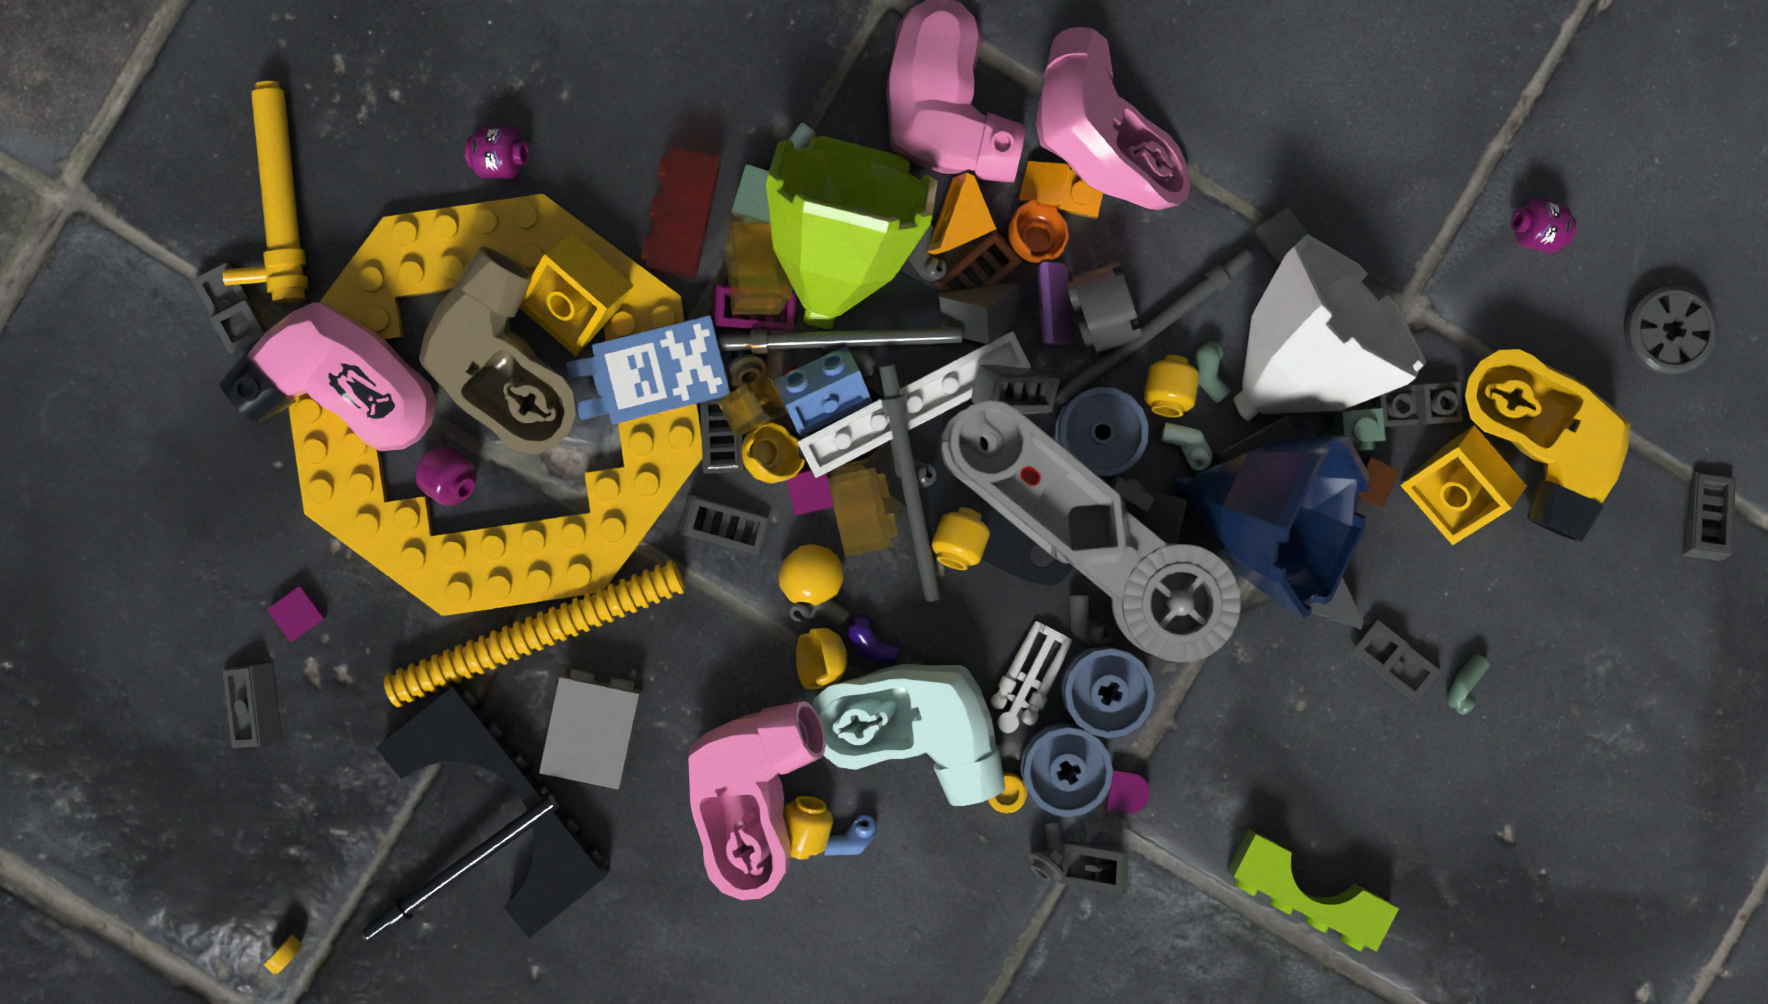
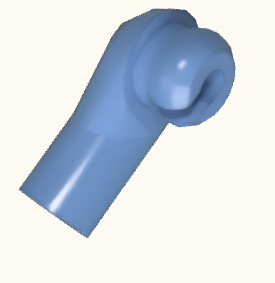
M860 815L844 835H830L827 847L824 850V856L858 855L862 853L877 834L878 827L874 818L870 815Z

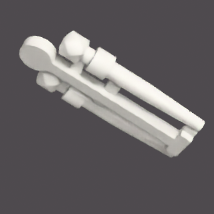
M1037 621L1034 622L1006 676H1002L997 686L999 688L998 692L990 700L991 705L997 709L1004 708L1007 699L1013 703L1009 712H1004L998 717L997 725L1002 732L1012 733L1018 728L1019 721L1016 715L1021 707L1027 708L1022 714V721L1027 725L1036 723L1038 719L1037 713L1039 709L1043 710L1048 700L1046 696L1060 670L1073 641L1072 639ZM1039 631L1045 634L1046 638L1028 674H1025L1020 670ZM1054 640L1062 643L1042 682L1035 678ZM1016 678L1023 682L1017 696L1011 695L1017 684L1015 682ZM1031 686L1038 689L1036 693L1033 692L1027 703L1025 698Z

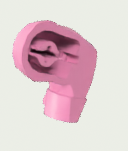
M926 0L910 8L897 25L894 52L887 78L886 97L889 139L892 150L914 164L941 173L960 175L969 173L980 180L1014 183L1024 143L1026 125L989 112L985 116L972 106L975 83L974 71L983 46L980 25L964 5L955 0Z
M1076 27L1060 32L1053 40L1046 70L1043 72L1045 82L1039 99L1036 118L1040 145L1063 158L1086 184L1107 195L1153 210H1162L1180 205L1188 198L1191 186L1189 169L1180 147L1167 132L1146 119L1134 106L1118 96L1112 83L1113 70L1108 40L1092 28Z
M806 701L763 708L761 712L744 715L707 732L689 747L690 806L703 845L704 865L709 879L726 895L740 900L761 899L776 889L789 870L791 846L783 817V786L778 774H788L820 759L825 753L826 747L825 732L820 717L813 706Z

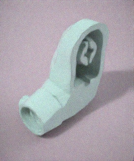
M899 664L828 686L814 699L812 706L818 713L825 732L826 747L823 756L838 767L857 770L888 759H904L927 753L936 762L933 768L950 805L965 806L980 803L999 795L1005 790L999 746H996L992 718L980 687L969 670L964 666Z

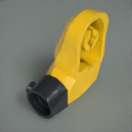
M1520 349L1499 350L1481 360L1468 378L1465 398L1470 418L1484 432L1511 441L1522 453L1535 461L1544 463L1545 478L1538 481L1527 520L1570 540L1583 542L1604 508L1602 505L1603 501L1619 478L1628 451L1631 424L1625 416L1578 379L1542 363L1533 355Z

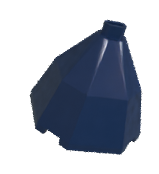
M1328 436L1269 441L1194 475L1193 478L1179 475L1174 487L1181 498L1187 499L1235 571L1294 616L1305 619L1312 612L1311 604L1314 602L1327 604L1333 599L1363 535L1366 516L1357 512L1359 492H1367L1369 490L1371 476L1350 438Z

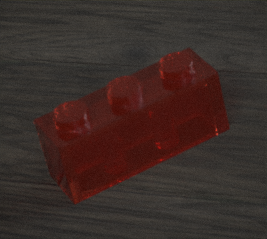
M671 147L669 157L662 156L658 172V180L664 181L661 196L654 195L650 209V219L655 220L652 236H645L641 252V259L647 260L646 267L649 270L697 280L721 167V161L718 156Z

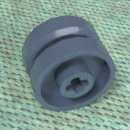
M1096 387L1078 394L1061 408L1054 423L1053 440L1097 477L1106 478L1127 471L1141 458L1148 443L1149 425L1143 408L1131 395L1116 388ZM1104 426L1108 434L1103 437L1104 440H1100L1095 435L1096 427L1101 428Z
M1108 645L1095 648L1088 647L1075 655L1064 669L1060 684L1062 704L1072 720L1090 734L1105 738L1125 736L1140 727L1151 712L1155 696L1152 677L1143 662L1121 648ZM1111 684L1112 693L1108 697L1098 693L1101 685L1108 687Z
M1057 722L1045 725L1030 736L1022 749L1019 768L1024 786L1037 805L1051 814L1073 817L1088 813L1103 801L1111 788L1113 767L1109 752L1095 735L1090 734L1078 724ZM1064 761H1068L1072 766L1071 771L1067 774H1060L1058 771L1062 769L1059 765Z

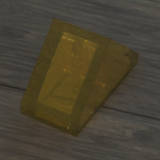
M771 377L745 384L718 402L736 439L788 413Z

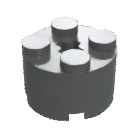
M1119 261L1073 275V282L1066 284L1074 310L1082 309L1086 321L1078 323L1087 349L1095 347L1097 353L1143 338L1141 328L1132 330V326L1138 324L1124 275L1115 276L1114 274L1121 271Z

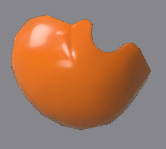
M1032 199L1020 206L1014 213L1008 226L1009 244L1018 256L1028 262L1041 263L1055 260L1064 252L1069 240L1067 222L1057 211L1056 206L1040 204L1037 202V199Z

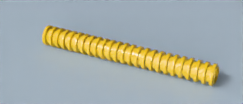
M670 559L666 561V566L655 565L654 571L650 572L648 569L643 570V575L638 576L635 573L631 575V580L626 581L624 578L620 579L619 585L616 586L610 583L608 584V589L603 591L602 588H598L594 595H591L589 592L585 593L584 599L580 600L578 597H575L569 605L567 602H563L559 609L553 606L549 608V613L538 612L537 618L533 619L532 616H528L524 623L516 621L512 628L507 625L503 626L502 632L499 633L493 630L490 632L489 637L485 635L479 636L477 642H474L472 639L468 640L467 646L463 647L459 644L455 646L454 651L446 649L443 651L442 656H439V654L432 655L430 661L424 658L420 660L417 666L411 663L408 665L407 670L403 668L397 669L395 675L386 673L383 680L386 694L393 705L398 708L402 707L406 700L412 703L415 701L416 696L420 698L426 697L428 691L436 693L441 686L445 689L449 688L453 681L459 684L462 682L463 677L467 679L473 678L475 672L484 674L486 668L489 667L491 670H494L500 662L506 665L509 663L510 658L519 660L521 654L531 655L532 650L535 648L541 651L544 649L545 644H549V646L556 645L557 639L566 641L568 639L567 635L572 634V636L576 637L582 629L588 632L591 631L592 625L601 627L603 625L602 621L607 620L611 623L617 615L621 618L626 617L627 611L632 613L638 612L637 607L648 608L649 603L652 601L658 604L664 596L670 599L673 598L672 593L674 592L683 594L685 584L679 568Z

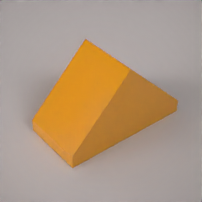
M964 173L953 177L926 252L932 255L946 252L996 230L974 175Z

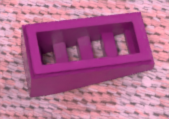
M716 285L712 288L710 315L714 328L751 331L768 329V332H794L796 292ZM725 297L732 298L731 318H724ZM742 298L749 299L747 320L741 319ZM759 299L765 300L764 321H757ZM775 300L782 301L780 323L773 322Z

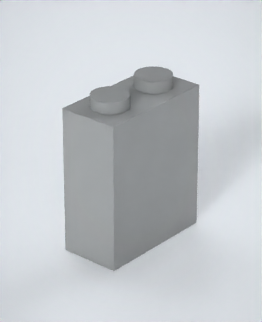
M571 669L570 675L564 674L559 677L539 773L619 790L624 783L643 690L634 689L635 682L630 680L611 678L610 683L595 681L594 673Z

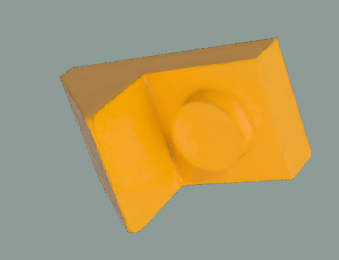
M1028 161L1018 201L1027 203L1032 199H1037V202L1040 204L1056 206L1058 211L1097 219L1103 192L1086 184L1073 170H1070L1068 164Z

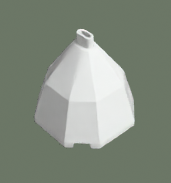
M1308 234L1285 255L1251 317L1242 379L1243 390L1234 397L1236 407L1246 421H1250L1259 412L1262 414L1341 411L1409 384L1419 374L1417 371L1426 363L1398 305L1388 295L1378 300L1362 283L1368 273L1359 263Z

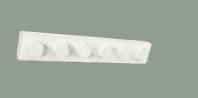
M1012 331L992 343L986 344L901 388L900 393L905 394L908 412H905L908 430L972 398L980 365L1030 368L1031 366L1014 332ZM880 399L797 443L812 473L817 478L893 439L889 416H884Z

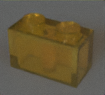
M732 223L725 239L732 314H780L786 301L792 297L793 286L773 249L771 224Z
M875 467L828 477L845 557L893 547L891 538L898 536L894 513L885 514L882 498L890 497L885 473L877 475Z

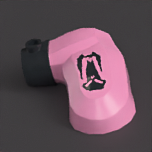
M311 303L293 311L269 329L250 352H245L219 383L221 390L248 419L259 426H263L295 403L296 396L308 393L312 399L324 408L338 414L364 444L379 451L401 450L419 441L431 426L436 407L431 384L419 372L409 366L381 336L325 303Z

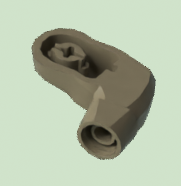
M480 247L455 278V286L437 306L424 334L419 360L421 365L460 408L492 430L505 445L518 453L537 455L557 447L570 433L576 418L575 393L563 376L541 361L518 334L509 330L510 317L516 316L532 281V276L521 265L504 254L488 247Z

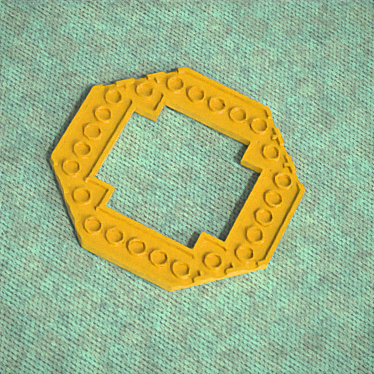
M544 194L383 217L319 302L331 305L373 330L385 341L404 338L398 298L451 291L456 284L455 278L480 247H488L504 254L532 275L543 255L573 232L634 285L619 309L604 325L606 341L685 322L682 297ZM308 393L296 396V402L288 407L304 514L441 616L582 596L588 592L595 594L598 588H602L603 591L606 590L608 584L612 582L615 575L703 459L698 404L618 423L624 467L584 473L590 513L433 536L428 496L388 502L379 450L364 444L338 414L324 408L312 399Z

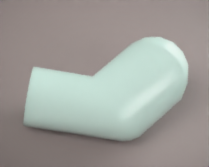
M1165 422L1160 441L1180 446L1192 469L1196 471L1207 469L1212 460V451L1202 432L1198 429Z

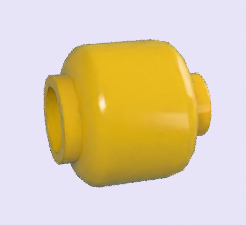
M1179 355L1165 356L1164 360L1156 361L1148 368L1144 400L1152 407L1151 409L1155 414L1164 417H1181L1183 412L1189 411L1195 405L1199 372L1188 364V359Z
M961 507L958 512H948L942 515L932 540L933 551L938 555L937 560L940 563L953 569L967 570L968 566H974L981 561L990 537V530L980 521L982 517L980 513Z
M799 796L794 801L788 802L783 808V817L791 846V856L797 859H808L810 855L822 853L829 841L833 825L832 813L827 809L826 804L822 800L815 797Z

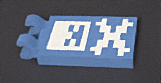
M711 315L592 345L594 357L566 363L569 378L572 381L589 376L594 378L598 398L576 403L579 417L582 420L609 413L611 424L614 425L731 395Z

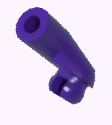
M865 616L854 617L851 620V626L847 629L848 639L858 654L866 659L896 664L899 645L878 641L871 631L872 621Z

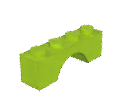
M1248 828L1227 869L1236 878L1233 885L1253 896L1256 895L1258 890L1271 896L1269 904L1290 915L1293 909L1307 915L1304 922L1324 933L1327 932L1329 927L1342 933L1340 941L1362 952L1364 946L1376 952L1378 951L1399 910L1398 907L1355 883L1344 892L1331 897H1314L1302 892L1296 885L1292 875V852L1277 842Z

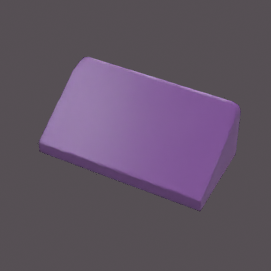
M1041 262L1037 267L1042 344L1044 346L1071 344L1073 341L1070 296L1066 284L1069 283L1068 267L1062 263Z

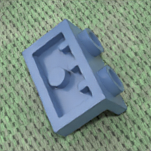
M842 347L774 380L776 388L800 437L873 403L860 370L847 347Z

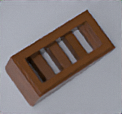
M997 229L935 284L942 292L957 291L959 289L951 281L957 276L967 289L978 288L964 271L969 265L983 281L984 284L981 287L996 285L1024 259L1014 252L1007 237L1001 230ZM992 244H995L1009 261L1005 266L990 251L989 247ZM980 255L997 272L992 277L976 260Z

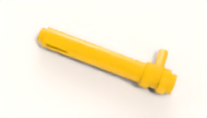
M261 81L255 83V90L251 92L267 251L263 253L264 266L223 270V281L225 286L266 282L267 292L272 293L273 302L302 301L306 299L305 290H308L309 286L308 277L303 275L302 266L306 265L305 250L300 248L285 91L280 89V83L277 81Z

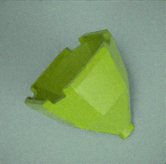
M826 136L811 137L808 147L794 149V143L790 140L778 141L766 182L773 249L802 306L805 308L804 323L823 329H833L837 316L851 309L896 276L931 224L938 181L929 175H924L921 181L909 173L910 162L901 155Z

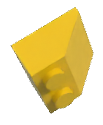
M571 232L543 255L531 275L532 281L519 308L576 357L616 313L634 285L577 235Z
M1474 425L1445 444L1405 479L1401 487L1447 540L1454 545L1512 509L1527 485Z

